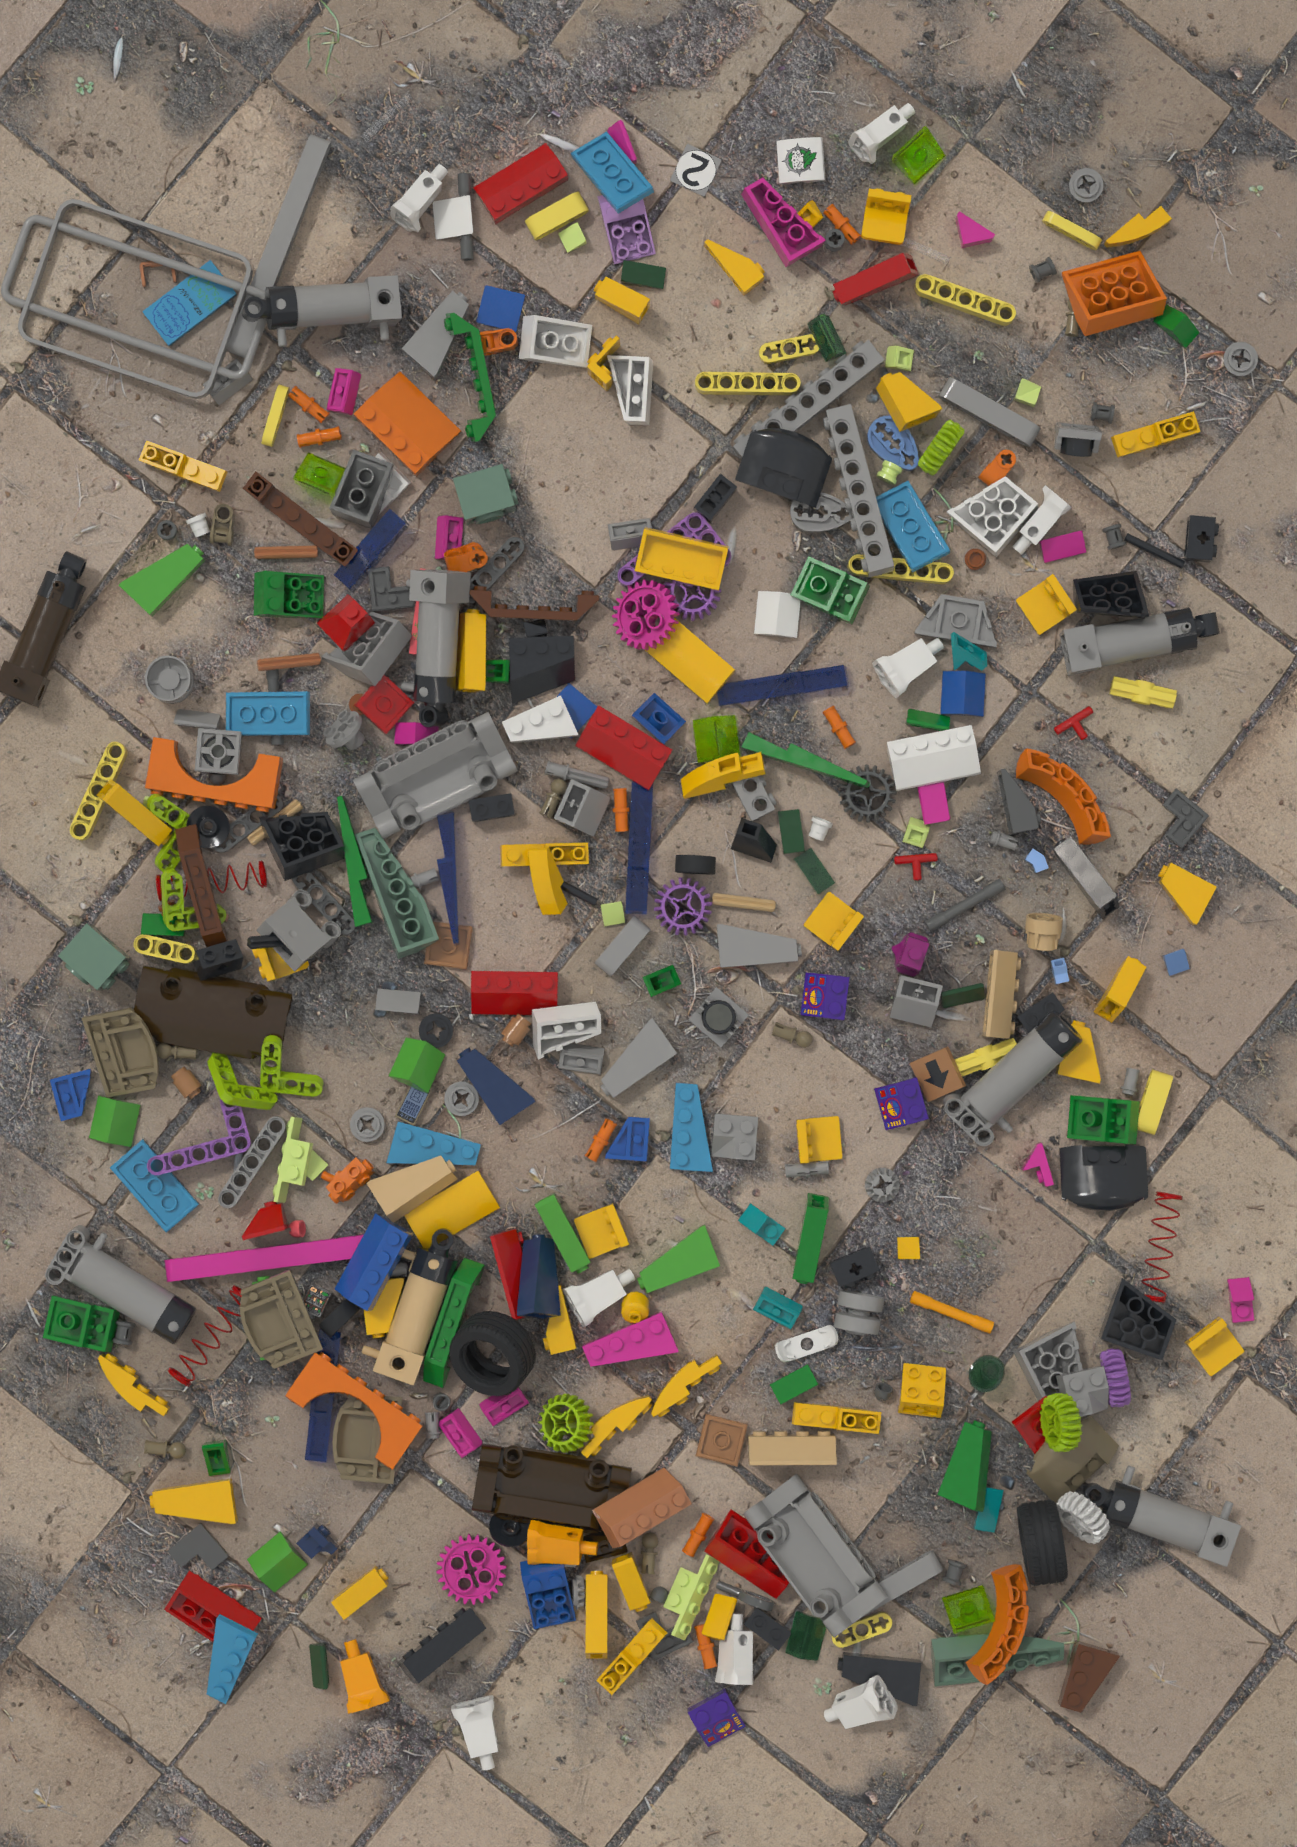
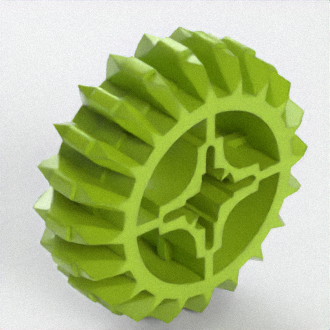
M952 420L946 421L921 456L918 466L924 472L932 476L935 475L964 435V429L957 422Z
M1067 1393L1048 1395L1047 1398H1044L1043 1404H1041V1419L1039 1420L1041 1421L1040 1428L1043 1431L1042 1436L1045 1437L1046 1444L1054 1452L1074 1450L1081 1441L1080 1435H1082L1081 1427L1083 1425L1080 1419L1082 1417L1079 1415L1076 1401H1073L1072 1396H1069Z
M563 1394L550 1398L548 1404L542 1406L545 1412L539 1413L542 1420L537 1423L542 1425L539 1432L544 1433L542 1440L548 1441L547 1446L553 1447L555 1451L568 1453L569 1451L574 1452L577 1448L584 1447L583 1442L589 1441L587 1434L593 1433L589 1428L594 1423L590 1422L593 1414L588 1413L590 1407L584 1405L585 1400L578 1399L576 1395ZM564 1406L569 1407V1410L564 1413L559 1411ZM572 1434L573 1436L569 1440L562 1439L564 1435Z

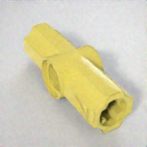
M1115 676L1112 679L1109 695L1131 699L1132 702L1138 704H1153L1173 709L1177 696V690L1155 686L1154 683L1143 680L1133 681Z
M1014 1038L1007 1039L995 1045L990 1044L976 1049L973 1053L954 1060L963 1077L978 1070L983 1071L992 1068L1017 1043Z

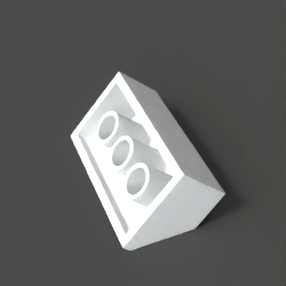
M972 725L887 742V754L896 791L981 774Z

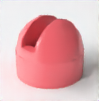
M295 1220L289 1224L288 1228H291L289 1234L292 1237L301 1238L305 1236L306 1225L303 1220Z

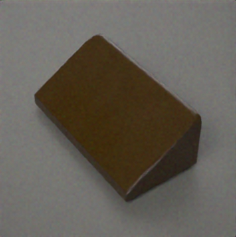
M604 1532L583 1536V1541L598 1542L597 1556L584 1554L586 1563L628 1552L626 1544L621 1547L612 1548Z

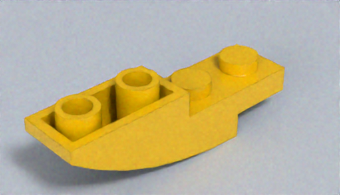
M1193 411L1114 435L1111 439L1117 458L1168 444L1201 431Z
M147 440L139 458L140 462L220 492L228 473L223 469Z
M737 752L715 759L694 769L681 779L684 799L724 790L727 783L764 775L765 767L762 753L759 752L740 757Z
M588 843L500 845L501 867L530 866L529 849L549 847L557 866L589 864Z
M102 1353L98 1357L107 1379L130 1405L140 1412L147 1405L162 1416L167 1414L170 1406L167 1405L168 1401L159 1395L154 1397L149 1393V1388L140 1383L138 1386L135 1384L139 1376L135 1374L136 1370L127 1364L122 1366L117 1362L118 1358L110 1353L106 1355Z
M718 1355L713 1356L701 1365H698L695 1359H693L676 1372L658 1395L651 1410L652 1416L658 1415L660 1418L670 1411L669 1407L676 1403L679 1406L687 1401V1396L690 1394L686 1387L690 1384L693 1387L702 1381L701 1376L706 1373L712 1375L720 1369L719 1365L722 1364V1361Z
M647 1395L629 1400L603 1415L589 1428L594 1436L583 1447L581 1453L586 1458L590 1455L594 1457L602 1448L600 1446L601 1442L604 1439L609 1441L617 1432L614 1429L616 1426L622 1432L625 1429L630 1430L637 1423L635 1418L640 1413L644 1415L651 1408L652 1404L650 1402L652 1398Z
M794 1402L791 1424L879 1434L882 1412L825 1404Z
M651 1618L596 1681L613 1695L655 1649L667 1632Z

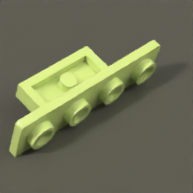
M291 1117L286 1125L287 1137L286 1142L282 1146L283 1157L277 1170L279 1177L273 1189V1202H286L289 1183L305 1186L313 1143L298 1140L302 1124V1118Z
M706 1555L698 1574L680 1567L663 1606L680 1614L671 1635L686 1640L687 1635L691 1632L693 1621L700 1611V1605L709 1590L713 1575H715L718 1569L719 1561Z

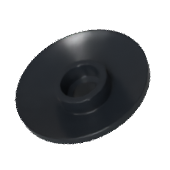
M210 805L195 809L188 817L186 826L197 824L202 842L200 847L214 848L221 845L228 837L230 830L226 814L221 809ZM211 822L213 827L207 829L205 823Z
M493 1515L489 1522V1532L498 1544L505 1547H517L527 1541L530 1524L503 1520ZM512 1529L514 1532H507L506 1530Z

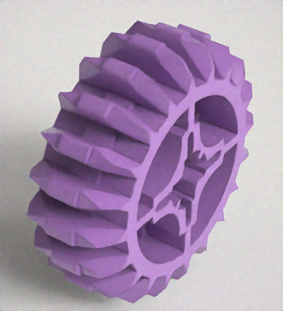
M671 580L672 583H664L665 587L671 590L669 595H674L675 585L684 592L685 596L680 604L676 598L672 602L679 604L676 612L684 613L683 620L687 619V614L691 615V621H695V614H698L700 620L704 618L702 612L705 611L708 616L711 615V611L708 609L709 606L712 609H716L717 606L712 602L720 601V597L714 595L721 593V589H710V597L708 599L701 593L700 586H697L696 592H698V595H692L688 598L687 594L689 591H686V589H692L696 585ZM693 600L704 603L702 607L697 609L686 608Z
M680 877L678 885H675L673 879L670 880L671 888L666 884L663 885V888L666 890L665 894L662 891H658L657 894L662 896V900L655 899L654 902L661 903V906L654 907V911H661L662 914L657 915L656 919L664 918L660 925L663 927L668 923L670 925L667 929L668 932H671L672 928L675 927V935H679L680 929H683L684 936H687L688 928H691V932L694 934L696 933L695 925L702 929L703 925L700 921L703 920L706 923L709 921L704 917V913L708 915L712 913L710 910H705L706 906H712V902L705 903L704 899L709 898L710 894H705L704 896L701 894L706 888L703 886L698 890L696 888L699 884L698 881L691 886V878H687L686 884H683V879ZM677 889L689 890L682 899H677L670 895ZM694 893L701 902L700 913L690 905ZM689 897L687 907L693 913L684 911V913L681 912L677 917L679 906L673 900L682 902ZM665 901L670 902L676 908L672 920L666 914ZM684 914L697 918L689 924H677L680 917Z
M1120 1349L1102 1351L1100 1354V1365L1104 1366L1109 1386L1108 1404L1111 1407L1117 1408L1129 1405L1131 1393L1124 1355Z

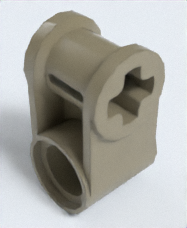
M219 504L214 509L210 530V544L219 542L232 546L235 511L228 504ZM223 508H227L230 511L229 517L225 520L219 517V512Z

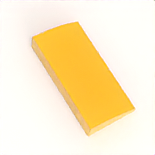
M645 527L635 571L719 590L729 546Z
M680 622L673 624L672 627L676 631H669L670 640L663 638L664 645L657 643L656 649L649 646V650L645 651L708 704L736 671Z
M478 1170L431 1197L404 1215L423 1248L428 1249L432 1243V1236L438 1229H449L454 1235L499 1209L500 1206ZM442 1233L437 1236V1241L440 1243L449 1237Z

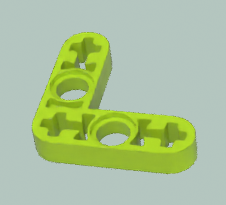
M153 794L147 800L146 806L148 810L175 829L186 826L190 814L160 794ZM154 802H159L165 807V810L162 811L160 808L153 805ZM177 810L179 812L178 818L175 821H170L169 814ZM175 830L155 858V865L162 872L168 869H175L180 862L178 850L173 849V843L177 840ZM170 850L172 853H174V854H176V855H175V856H172L171 854L168 853V851ZM163 859H165V860L168 859L169 864H168V865L163 864V863H162V860H163Z
M175 869L164 871L161 875L164 924L171 931L199 928L198 921H190L191 914L195 913L194 907L184 908L182 876ZM172 875L176 878L173 880V887L175 889H171V884L167 881L171 879ZM172 895H177V903L169 905L167 902L168 898ZM216 904L220 913L221 923H223L227 916L226 911L221 905ZM174 916H176L177 919H180L176 920L175 924H172L170 922L171 920H173Z
M275 1035L265 1037L261 1052V1087L267 1090V1092L311 1097L320 1095L324 1085L322 1078L312 1074L281 1071L282 1040ZM270 1044L274 1045L273 1053H270ZM272 1060L276 1062L277 1066L270 1067L266 1064V1061ZM269 1074H270V1075H273V1076H272V1082H273V1083H269V1080H268ZM289 1080H293L297 1082L298 1085L295 1087H291L286 1082Z
M212 1053L207 1064L219 1097L224 1103L263 1110L273 1108L278 1100L274 1092H267V1090L260 1087L238 1085L228 1057L224 1054Z

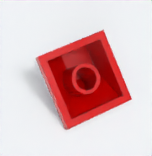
M348 594L317 622V625L343 652L375 624L370 615Z
M273 1201L264 1203L265 1207L259 1209L243 1233L242 1240L286 1230L288 1223L283 1203L277 1204V1202Z

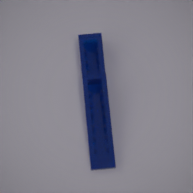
M846 665L725 683L717 693L719 706L845 688L849 687Z
M632 782L625 913L647 914L653 784L648 791L637 783Z
M453 812L437 816L445 858L437 859L453 944L457 946L460 945L455 815Z
M320 1330L319 1339L323 1349L317 1351V1354L319 1355L321 1352L332 1359L330 1363L337 1367L341 1332H336L330 1338L323 1330ZM335 1393L324 1394L311 1401L305 1461L327 1463Z

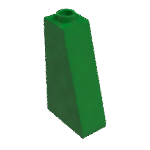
M807 1194L792 1279H795L798 1283H814L829 1211L828 1196Z
M974 1420L973 1423H964L937 1495L974 1511L983 1512L992 1431L985 1429L986 1424Z

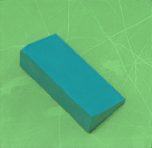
M764 1287L753 1310L792 1329L803 1306L768 1287Z
M986 1486L985 1507L983 1512L977 1511L973 1527L975 1530L995 1533L1004 1490Z

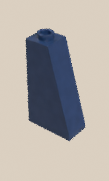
M467 1048L458 1054L460 1059L457 1062L499 1125L536 1102L532 1095L476 1048L472 1051L470 1048Z
M544 1234L533 1235L532 1239L525 1240L523 1243L517 1316L537 1319L561 1316L554 1240L545 1238Z

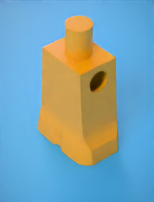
M531 1520L527 1533L528 1565L542 1563L579 1565L582 1554L597 1556L598 1542L583 1541V1529Z
M356 1639L344 1642L348 1658L342 1659L340 1663L348 1694V1714L389 1702L391 1700L390 1696L380 1683L369 1651L361 1654Z

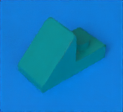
M953 632L951 634L954 670L967 661L970 666L983 671L988 666L987 652L957 633Z
M751 1203L738 1220L772 1246H774L786 1229Z

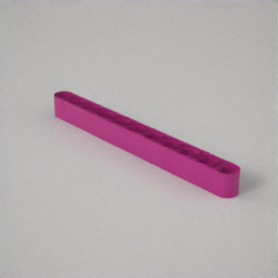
M363 1235L164 1260L167 1282L351 1259Z

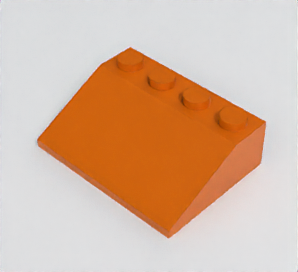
M1141 251L1062 272L1075 319L1084 336L1163 315L1167 298Z
M400 371L368 398L354 413L355 418L416 477L461 432Z

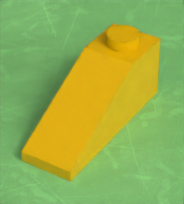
M707 239L704 242V247L743 296L764 281L765 276L763 274L765 271L758 262L754 264L751 259Z
M561 1284L558 1285L561 1316L549 1318L546 1338H543L545 1350H550L551 1355L576 1349Z

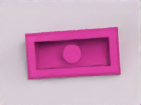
M619 120L609 127L607 132L632 163L636 165L637 158L622 120Z
M335 368L326 410L347 415L353 414L361 379L360 373L354 370Z
M446 515L437 517L435 559L445 560L444 553L447 550L462 546L464 518Z
M1082 530L1039 542L1044 563L1086 553Z
M944 782L918 787L924 825L949 821L950 815Z
M518 1387L517 1390L508 1395L490 1396L482 1401L479 1406L492 1426H495L527 1405L529 1401L520 1387Z
M459 1408L438 1422L439 1427L461 1458L477 1449L483 1443Z

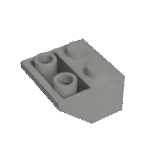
M571 779L554 820L594 837L611 797Z
M899 975L889 1017L932 1027L943 985Z

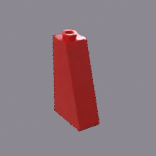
M901 253L833 284L835 288L833 295L837 303L840 302L846 306L919 276V272L912 256Z

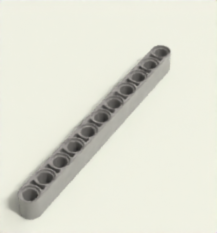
M313 134L309 136L250 286L265 291L266 287H275L277 285L330 151L331 141ZM247 294L244 303L248 298L256 296ZM255 305L248 306L250 313L258 314V308ZM241 310L230 337L227 352L245 358L258 321L248 322L243 318Z

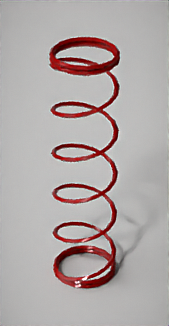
M262 860L258 863L261 884L256 876L252 864L249 862L247 865L246 881L243 889L238 884V881L235 877L231 865H228L227 867L226 884L224 891H221L218 887V884L215 880L211 868L207 869L208 876L210 870L214 883L218 891L221 893H224L227 888L229 867L234 877V880L240 890L244 891L247 886L249 865L252 869V872L258 885L261 888L267 887L265 865ZM159 874L156 875V889L158 899L162 902L161 875ZM187 881L184 897L186 896L188 889Z
M1156 1192V1196L1164 1198L1155 1199V1203L1177 1213L1178 1216L1154 1218L1151 1220V1222L1165 1230L1172 1232L1173 1234H1175V1236L1151 1238L1148 1240V1242L1151 1245L1170 1253L1171 1256L1149 1258L1145 1260V1263L1167 1273L1168 1276L1158 1278H1146L1142 1279L1141 1282L1146 1286L1158 1290L1165 1295L1163 1297H1157L1144 1294L1145 1296H1147L1152 1301L1165 1303V1297L1167 1296V1294L1164 1291L1152 1285H1149L1143 1281L1166 1279L1170 1277V1274L1167 1271L1153 1264H1150L1147 1261L1168 1259L1174 1256L1173 1253L1150 1241L1175 1238L1177 1234L1174 1231L1162 1225H1159L1153 1221L1178 1218L1180 1214L1176 1210L1169 1208L1163 1204H1160L1157 1201L1166 1199L1183 1200V1196L1164 1192Z
M233 1285L229 1293L240 1306L239 1301L232 1293L242 1297L241 1288ZM217 1306L216 1309L227 1321L231 1330L226 1331L205 1322V1327L217 1341L218 1347H213L205 1343H202L196 1339H191L193 1344L204 1356L206 1362L199 1363L183 1355H179V1358L183 1361V1363L192 1373L193 1379H187L184 1375H182L180 1372H178L172 1367H169L168 1369L169 1374L183 1385L189 1387L191 1385L190 1381L195 1380V1375L192 1369L189 1367V1365L185 1362L183 1358L199 1365H206L208 1363L207 1358L195 1342L212 1349H219L220 1343L217 1337L214 1335V1333L210 1330L208 1326L222 1332L231 1333L233 1331L232 1326L228 1319L225 1317V1315L220 1311V1309L235 1316L241 1317V1315L235 1314L222 1307Z

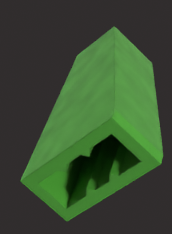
M186 544L122 581L119 586L153 617L205 562L202 558L204 553L196 545L191 547Z
M555 1193L536 1202L534 1205L571 1273L576 1271L579 1274L588 1269L587 1264L591 1263Z
M705 1224L698 1227L639 1272L641 1277H638L637 1280L641 1290L646 1289V1292L649 1293L720 1266Z

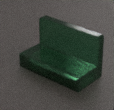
M825 313L818 315L807 323L825 362L846 354V350L828 315L826 316Z
M809 848L793 859L816 895L835 884L812 848Z
M796 1611L791 1629L792 1634L789 1637L785 1653L799 1659L817 1661L826 1631L823 1621L819 1617Z

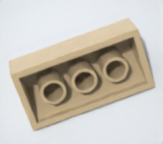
M990 951L982 1032L984 1037L1010 1039V1035H1014L1015 1022H1011L1012 1013H1016L1017 1001L1013 999L1014 992H1018L1019 979L1015 978L1016 970L1020 971L1021 958L1018 957L1016 952Z
M828 1430L818 1431V1434H809V1431H796V1435H787V1431H774V1435H766V1431H753V1435H748L749 1465H837L835 1434H831V1431Z

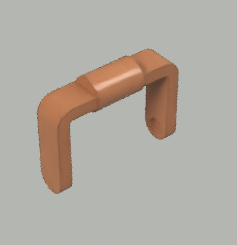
M152 261L142 262L140 264L142 286L146 287L144 267L151 266L152 268L164 265ZM171 268L173 282L175 283L177 282L176 270Z

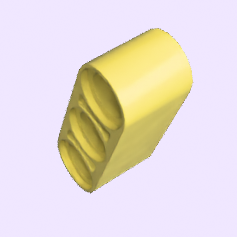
M577 191L525 220V223L536 241L589 212V209L580 192Z
M139 935L134 940V948L138 953L190 964L194 960L196 949L192 945L150 935ZM144 938L150 942L149 948L145 951L139 947V942ZM164 943H168L171 947L168 955H163L160 951V947ZM184 948H189L192 951V956L188 960H184L181 956Z
M1151 1070L1139 1105L1137 1130L1155 1135L1172 1084V1075Z

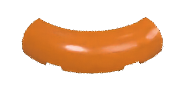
M1026 748L1017 762L1016 778L1038 785L1062 805L1075 827L1080 845L1096 844L1110 838L1111 834L1104 812L1101 813L1095 801L1097 797L1087 783L1065 763L1060 764L1049 758L1050 755Z
M1019 1564L1007 1565L991 1572L996 1589L994 1623L983 1646L971 1659L965 1662L974 1677L985 1685L995 1680L1006 1669L1005 1665L1011 1656L1017 1653L1025 1633L1029 1606L1026 1605V1591H1028L1022 1566Z

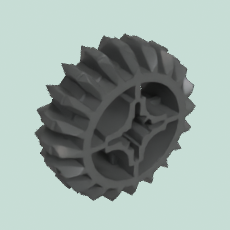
M868 764L864 767L865 771H862L861 767L857 766L856 770L858 773L855 775L859 777L864 776V779L870 783L869 791L879 794L870 796L871 799L868 800L867 804L865 795L856 794L865 791V787H862L860 790L850 791L852 784L847 782V785H839L841 789H845V792L838 793L840 797L845 796V800L840 801V805L847 803L848 806L844 809V812H848L851 809L853 811L850 815L851 818L856 813L859 814V822L862 821L863 816H866L867 823H870V816H873L874 820L878 821V813L882 817L886 816L884 808L888 811L892 810L888 802H896L895 799L890 798V795L897 794V791H890V788L894 787L895 783H887L891 775H887L884 778L882 776L885 773L884 769L879 774L876 773V765L873 766L872 771H869ZM870 776L878 779L885 790L873 788ZM885 796L883 804L878 809L871 811L873 798ZM850 797L862 799L865 811L858 809L852 803Z

